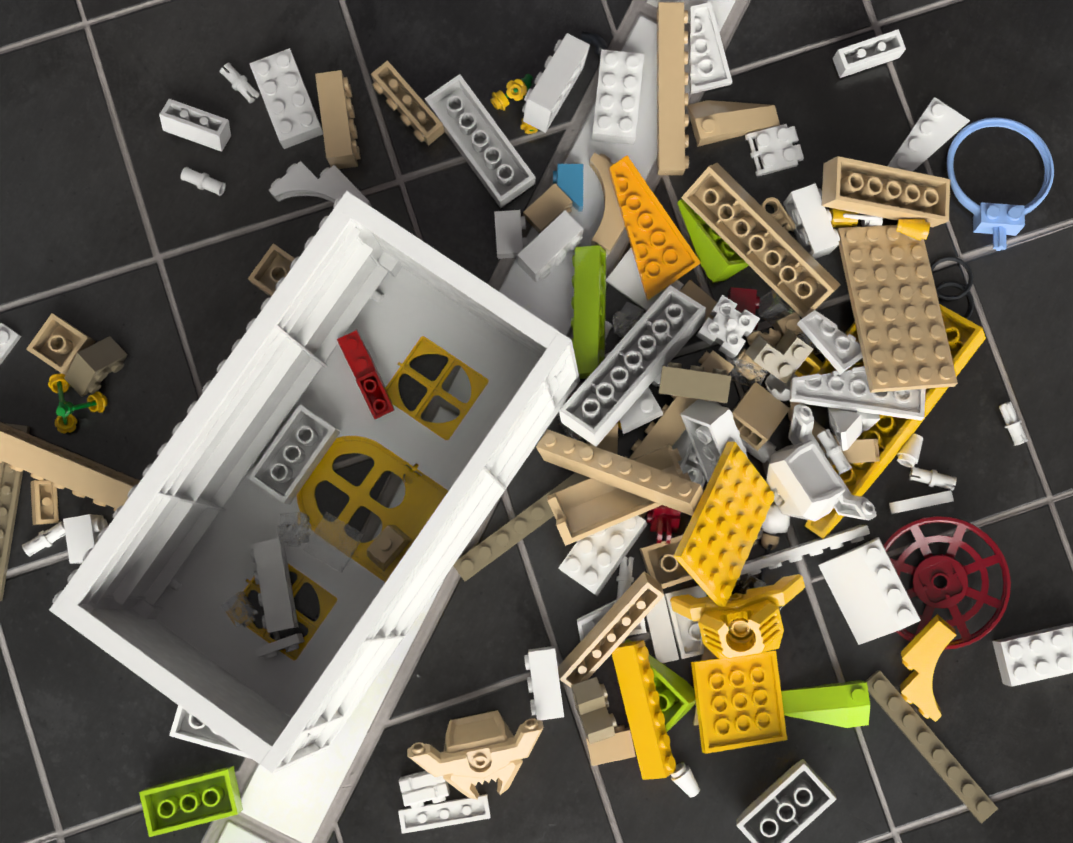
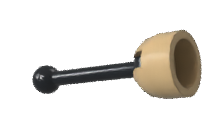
M762 533L761 544L766 549L765 555H768L770 550L777 547L780 537ZM766 567L761 569L760 577L757 579L763 583L761 586L765 584L764 575Z

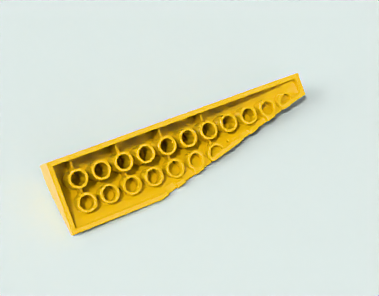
M939 304L957 377L986 337L982 327ZM948 387L926 389L924 419ZM879 415L880 420L869 430L861 433L856 440L878 439L880 461L850 464L852 468L839 475L852 495L862 497L922 423L921 420ZM832 465V467H833V469L835 470V472H836L837 474H839V473H838V470H837L836 467H835V465ZM833 508L829 514L817 521L807 520L805 527L824 539L844 516L838 515Z

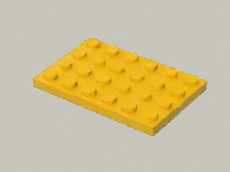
M730 441L727 442L673 555L714 603L720 607H725L731 597L733 588L740 577L742 568L749 557L751 548L774 501V492L771 491L770 486L737 443Z

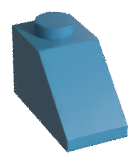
M558 164L557 171H553V184H557L573 201L572 206L578 212H583L584 164Z

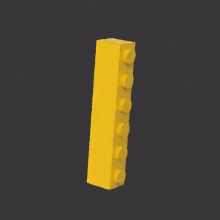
M644 640L621 643L613 651L612 657L642 779L666 778L676 771V762L672 756L670 738L665 728V717L661 711L659 693L656 691L654 683V672L650 667L649 652Z

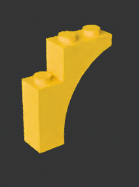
M938 614L901 651L902 663L909 670H915L900 685L902 698L909 704L913 702L919 707L918 711L925 718L928 719L930 717L935 722L942 715L933 694V673L940 654L956 636L955 629Z

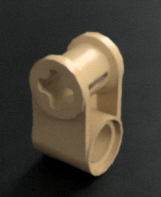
M770 197L761 204L764 209L765 205H771L774 208V213L770 215L781 226L784 225L783 228L787 232L796 230L794 221L787 214L778 199Z

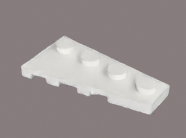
M707 2L690 6V94L731 85L732 78L712 3Z

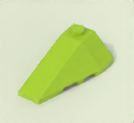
M684 200L677 202L698 259L709 279L713 282L724 281L749 266Z
M858 680L781 691L784 716L845 728L869 725L870 699L868 685L865 681Z

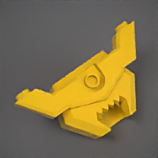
M797 574L782 577L774 585L747 589L746 594H732L725 607L717 606L709 596L695 598L689 594L674 596L670 599L674 612L690 620L698 621L703 644L718 659L732 658L779 649L784 629L778 607L787 604L805 588L803 576Z

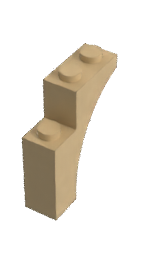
M594 152L589 166L598 177L603 190L604 214L601 224L591 240V245H600L606 251V254L610 255L626 227L608 170L613 163L610 162L611 159L606 155H598Z
M790 402L791 407L788 411L790 421L792 420L794 406L800 403ZM814 420L812 434L826 454L825 448L819 438H817V435L826 429ZM831 433V434L833 435L834 439L836 440L837 444L840 445V444L838 443V441H837L835 435H834L833 433ZM878 439L855 440L848 450H842L849 464L880 461ZM827 458L829 463L831 465H834L832 460L830 458Z

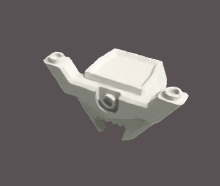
M802 403L794 406L788 435L793 445L786 446L771 454L766 480L771 491L774 492V501L782 514L817 521L829 514L834 508L838 515L868 521L876 517L874 505L865 497L852 495L839 474L835 472L825 457L826 454L812 434L814 417L812 416L811 409Z

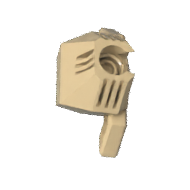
M498 710L450 720L445 737L444 752H439L430 744L419 742L407 749V756L434 777L443 776L444 780L469 798L478 800L479 793L475 787L477 782L479 781L483 785L484 780L489 783L491 779L495 782L498 779L497 792L501 795L509 789L523 762L522 759L529 757L544 728L543 721L528 719L519 726L515 736H513Z

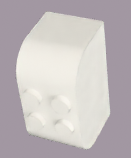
M802 759L785 772L742 812L737 819L736 826L751 843H789L836 800V795Z

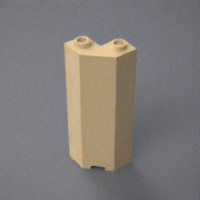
M671 444L633 459L639 463L691 481L688 472L683 474L678 462L682 458L678 449H672ZM592 478L548 495L547 498L565 546L662 505Z

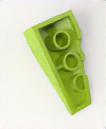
M649 654L650 667L654 672V683L656 691L659 693V703L665 717L666 732H668L696 703L695 690L686 680Z

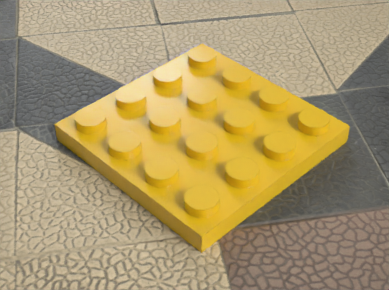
M771 650L732 658H715L691 662L702 753L706 754L787 740L776 651Z

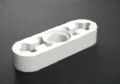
M950 490L891 502L889 506L891 514L952 502L954 499Z

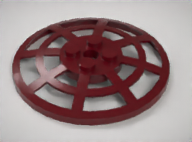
M945 516L925 517L912 521L898 529L883 546L887 552L895 540L911 530L916 542L908 546L898 560L892 558L890 560L899 577L901 571L913 575L914 587L906 591L910 599L918 596L926 606L923 614H919L921 621H919L915 635L904 628L896 632L911 642L932 620L931 617L935 608L949 609L953 619L945 621L952 627L957 626L962 637L961 639L950 641L944 650L970 645L992 631L1001 620L1007 608L1011 587L1010 573L1005 557L992 538L980 528L965 520ZM940 522L955 524L957 528L953 537L944 535L924 537L919 526ZM966 529L980 536L991 547L994 555L982 559L974 548L962 541ZM947 542L950 545L946 555H933L928 543ZM958 547L967 551L976 562L962 566L959 561L954 559ZM920 548L925 559L917 567L904 563L915 549ZM997 563L1000 564L1003 577L1001 600L987 594L989 578L986 567ZM980 570L982 579L981 591L968 587V574ZM939 575L944 576L947 579V584L944 587H937L934 584L935 577ZM965 595L976 599L977 601L973 607L961 615L957 603ZM984 603L997 608L987 624L970 635L965 622L971 619Z

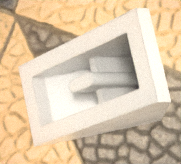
M828 408L830 427L842 450H848L862 433L861 414L837 408Z

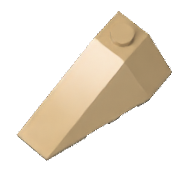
M707 100L687 106L697 147L780 126L775 105Z

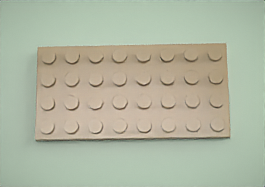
M897 225L838 228L837 232L840 238L838 242L870 393L954 387L958 384L924 239L919 241L897 232Z

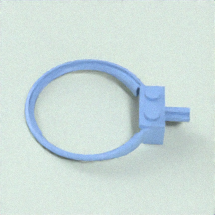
M992 117L975 121L963 128L953 139L947 155V173L952 190L959 202L974 214L973 233L993 234V249H996V251L1005 250L1007 248L1006 235L1016 236L1025 226V215L1034 210L1044 200L1051 188L1054 178V164L1047 145L1028 126L1015 120ZM985 127H1005L1027 137L1038 149L1044 163V181L1036 197L1025 206L982 202L980 205H977V203L972 201L958 185L953 168L955 152L966 136Z

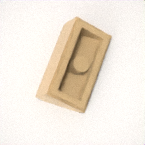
M49 480L31 481L33 525L59 523L57 488L52 486V482Z

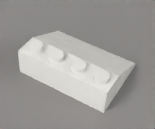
M879 537L818 565L858 645L921 621Z

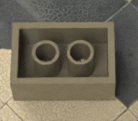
M668 362V366L662 367L659 387L660 394L722 403L728 402L731 375H727V370L713 368V373L704 372V367L691 365L690 369L681 368L682 364Z

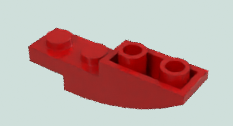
M358 330L338 338L337 341L374 419L394 411L395 409L385 385Z

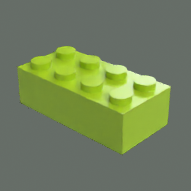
M234 766L148 787L139 792L149 837L238 815L243 811Z

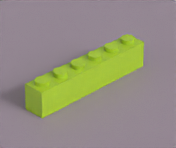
M600 245L575 247V255L572 256V264L575 270L572 276L574 296L571 298V305L574 309V317L571 318V328L573 330V338L571 340L580 379H587L605 359L606 251Z

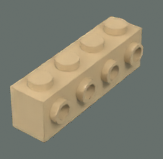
M388 60L371 73L374 89L378 94L381 95L383 93L388 98L386 102L392 110L397 109L401 113L400 118L406 126L411 125L415 129L413 133L420 142L425 141L429 146L445 132L443 123Z

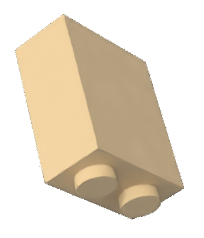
M755 382L732 410L733 420L740 432V438L758 451L769 440L790 408Z

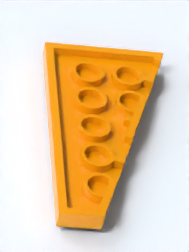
M626 155L609 167L608 170L648 301L701 264V262L628 155Z

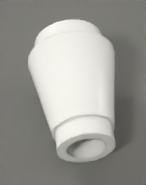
M912 434L897 454V461L900 464L912 468L918 463L923 437L918 434Z
M685 763L677 764L675 766L676 771L671 774V780L689 797L696 796L700 792V788L690 767L686 766Z

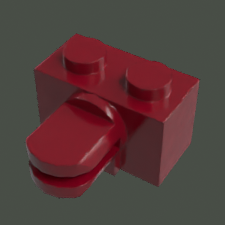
M664 505L647 511L646 522L650 523V531L656 532V543L662 542V532H665V544L671 543V532L677 533L679 527L680 511Z

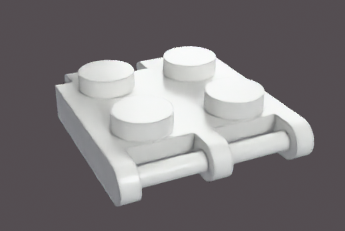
M787 124L745 135L752 151L750 153L751 158H754L757 168L756 176L796 167L798 162L804 159L800 144L793 146V143L799 141L795 126L788 128ZM753 139H755L758 151L755 149ZM758 157H760L763 169H761Z

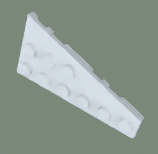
M865 366L852 368V370L844 371L841 374L838 371H833L832 373L822 375L813 374L795 377L791 380L789 402L922 421L925 416L926 389L870 393Z

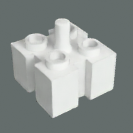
M722 295L710 313L714 316L713 320L708 317L696 336L710 345L714 341L721 345L719 351L734 359L746 342V340L742 339V336L748 337L760 318L746 309L742 313L735 310L737 304Z

